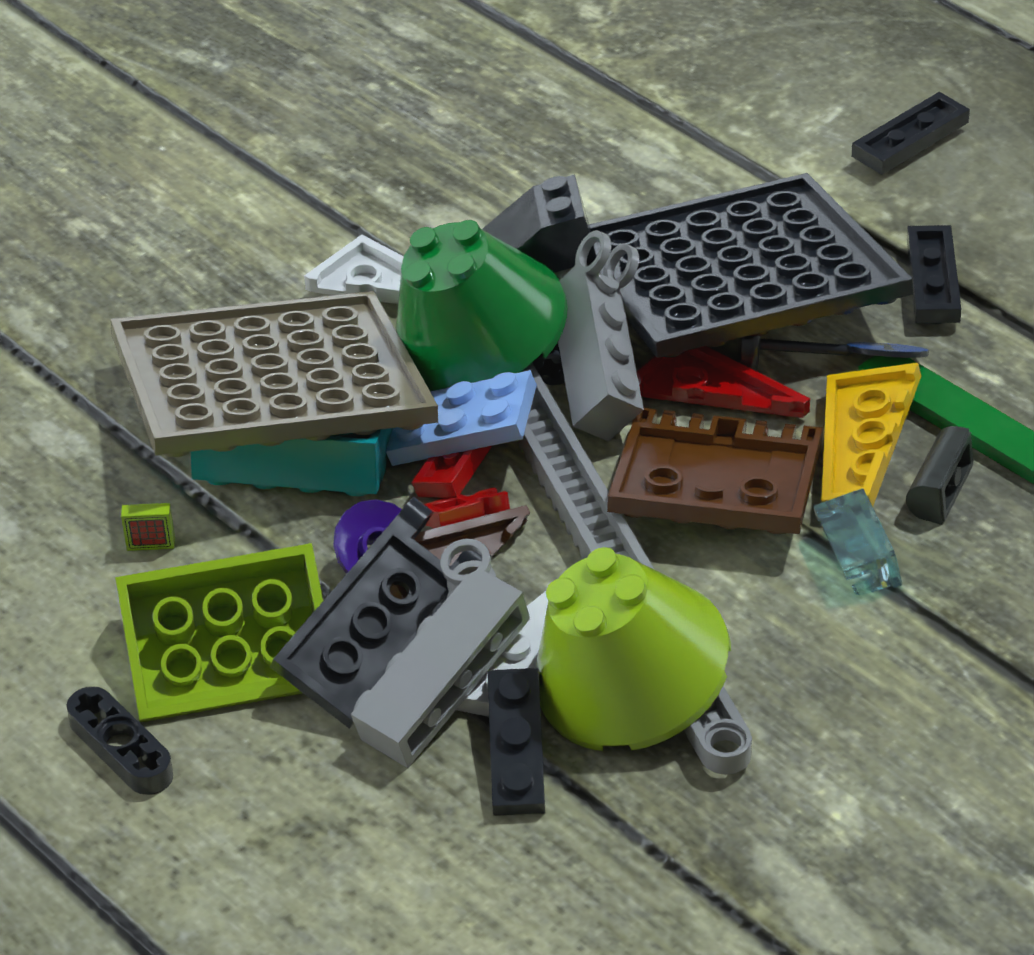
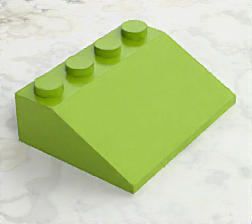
M312 543L115 577L140 723L302 694L299 689L271 669L270 665L274 657L323 602Z

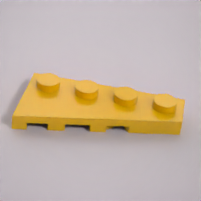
M918 363L827 375L821 497L825 515L873 509L921 379Z

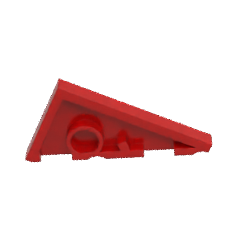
M707 346L685 351L682 355L672 358H656L655 356L637 371L641 397L804 418L810 412L809 397Z

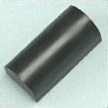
M950 426L942 429L937 435L906 495V504L909 510L919 519L941 525L945 522L973 467L972 440L969 428Z

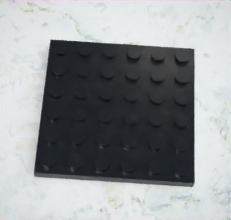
M808 173L589 224L591 232L598 230L610 237L611 252L620 244H628L637 249L639 254L637 271L632 280L625 287L621 288L620 291L627 321L656 358L677 357L685 351L704 346L718 347L727 343L728 340L744 336H762L773 329L789 325L802 326L809 324L813 319L833 314L847 315L857 308L873 304H891L898 298L913 295V278ZM599 241L594 244L596 255H598L600 249ZM627 254L620 258L615 267V279L626 268Z

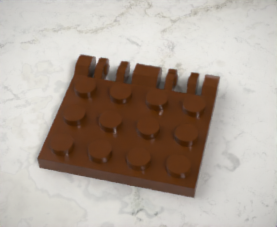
M644 408L634 418L608 493L607 512L624 514L631 518L645 516L670 519L676 523L697 522L714 524L726 529L740 527L765 530L777 535L786 533L800 534L817 460L819 461L823 427L804 425L799 440L795 439L796 425L785 424L781 437L768 436L769 428L767 427V421L756 420L753 434H746L747 420L741 418L713 416L710 429H703V414L693 413L689 421V427L676 426L677 418L675 417V411L664 410L660 424H657V409Z

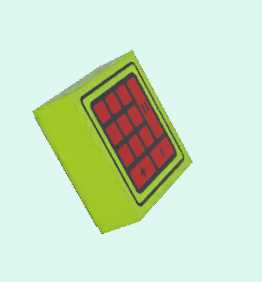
M170 503L122 505L121 520L127 551L175 548V532Z

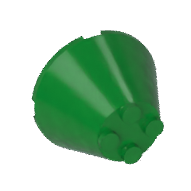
M474 220L446 223L434 228L422 227L411 235V245L406 251L401 265L396 331L430 392L449 388L463 381L474 383L494 378L505 372L514 374L523 372V369L541 354L545 358L550 354L563 333L568 307L564 289L557 276L548 267L482 230Z

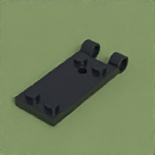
M415 497L403 507L396 518L274 657L270 665L271 669L349 729L354 724L351 713L354 711L358 698L365 691L371 690L385 674L386 667L393 656L405 650L415 638L423 620L436 613L446 601L449 593L447 579L443 575L440 559L414 540L434 513V511ZM463 551L449 568L453 570L459 564L467 561H482V556L475 551ZM394 585L402 586L407 592V597L404 599L395 598L390 592V587Z

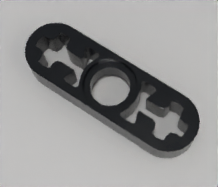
M85 687L75 691L69 697L66 707L71 729L133 791L143 795H152L162 792L171 784L173 768L169 751L109 692L100 687ZM98 712H100L101 722L99 724L97 717L94 715ZM117 734H128L133 737L129 743L122 746H111L106 743L109 738ZM140 756H141L142 763L146 766V767L141 768V769H140L139 761H138V758H139Z

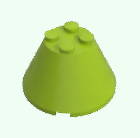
M607 547L593 550L587 558L570 566L558 579L548 585L546 589L548 605L535 667L539 668L540 708L552 727L569 741L599 751H603V746L629 745L631 750L649 747L665 741L689 727L704 714L719 695L727 678L724 670L728 659V652L732 651L731 640L726 624L718 609L703 594L636 560L616 554L614 550Z

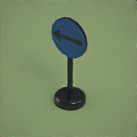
M744 336L741 341L740 363L757 371L760 350L842 356L858 353L900 358L927 357L929 350L916 346L889 343L855 342L833 344L761 339V336Z

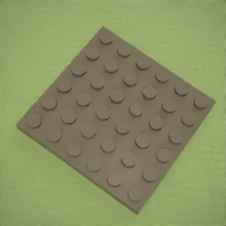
M374 291L110 319L111 336L155 456L182 457L191 451L208 449L226 452L242 445L260 444L263 446H276L285 440L306 438L308 440L320 441L336 434L370 435L379 429L399 427L405 430H414L422 427L423 424L438 423V405Z

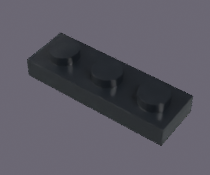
M939 91L853 142L851 157L883 175L969 123L970 109Z
M951 225L907 226V249L910 276L913 278L912 296L915 323H960L962 309Z
M539 668L487 670L493 816L544 814L545 794Z

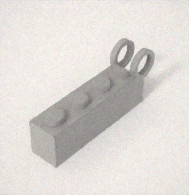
M595 230L582 240L576 253L575 266L560 280L566 295L568 311L566 324L558 345L573 427L610 441L644 410L620 291L634 277L639 264V254L636 248L628 244H620L611 252L610 237L605 233ZM599 241L600 249L598 255L587 266L588 253L591 247ZM627 254L626 268L615 279V267L620 258Z
M474 539L455 541L444 550L440 559V565L443 575L447 579L449 593L446 601L433 616H428L423 620L415 638L403 652L393 656L386 667L385 674L371 690L365 691L358 698L354 711L351 713L360 739L406 768L410 767L486 674L487 670L491 668L530 620L523 592L496 577L491 567L492 562L487 547ZM462 551H475L482 556V561H467L459 564L453 570L449 568L452 558Z

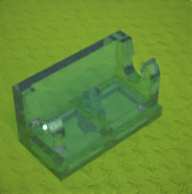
M863 488L813 506L815 515L836 555L845 579L850 580L860 578L864 574H872L869 579L858 581L852 585L856 595L872 593L889 586L896 588L902 585L895 551Z

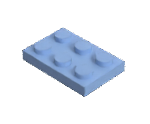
M531 370L515 374L505 372L491 379L474 383L463 381L449 388L431 391L438 405V423L423 424L422 427L414 430H405L399 427L393 428L386 449L392 466L523 439L537 386Z

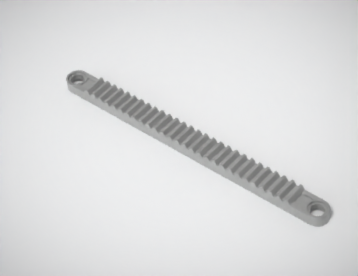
M531 363L523 369V372L531 370L537 386L523 439L518 440L521 452H525L526 461L531 463L534 475L538 474L540 486L545 487L546 496L548 499L551 498L553 509L555 511L558 510L561 523L565 522L568 535L573 537L574 546L580 549L581 558H587L597 548L607 547L614 550L616 554L627 556L654 569L623 515L607 512L609 491L534 364ZM723 686L712 705L700 718L683 731L703 765L715 773L727 775L745 769L750 763L752 736ZM728 740L736 743L739 748L733 752L723 753L715 750L712 746L718 741Z

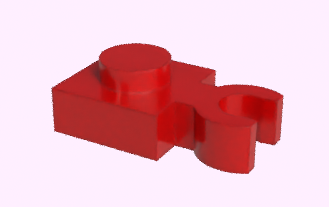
M497 488L484 489L470 496L460 494L459 497H449L424 504L434 511L426 526L431 528H438L510 509L508 492L497 493Z

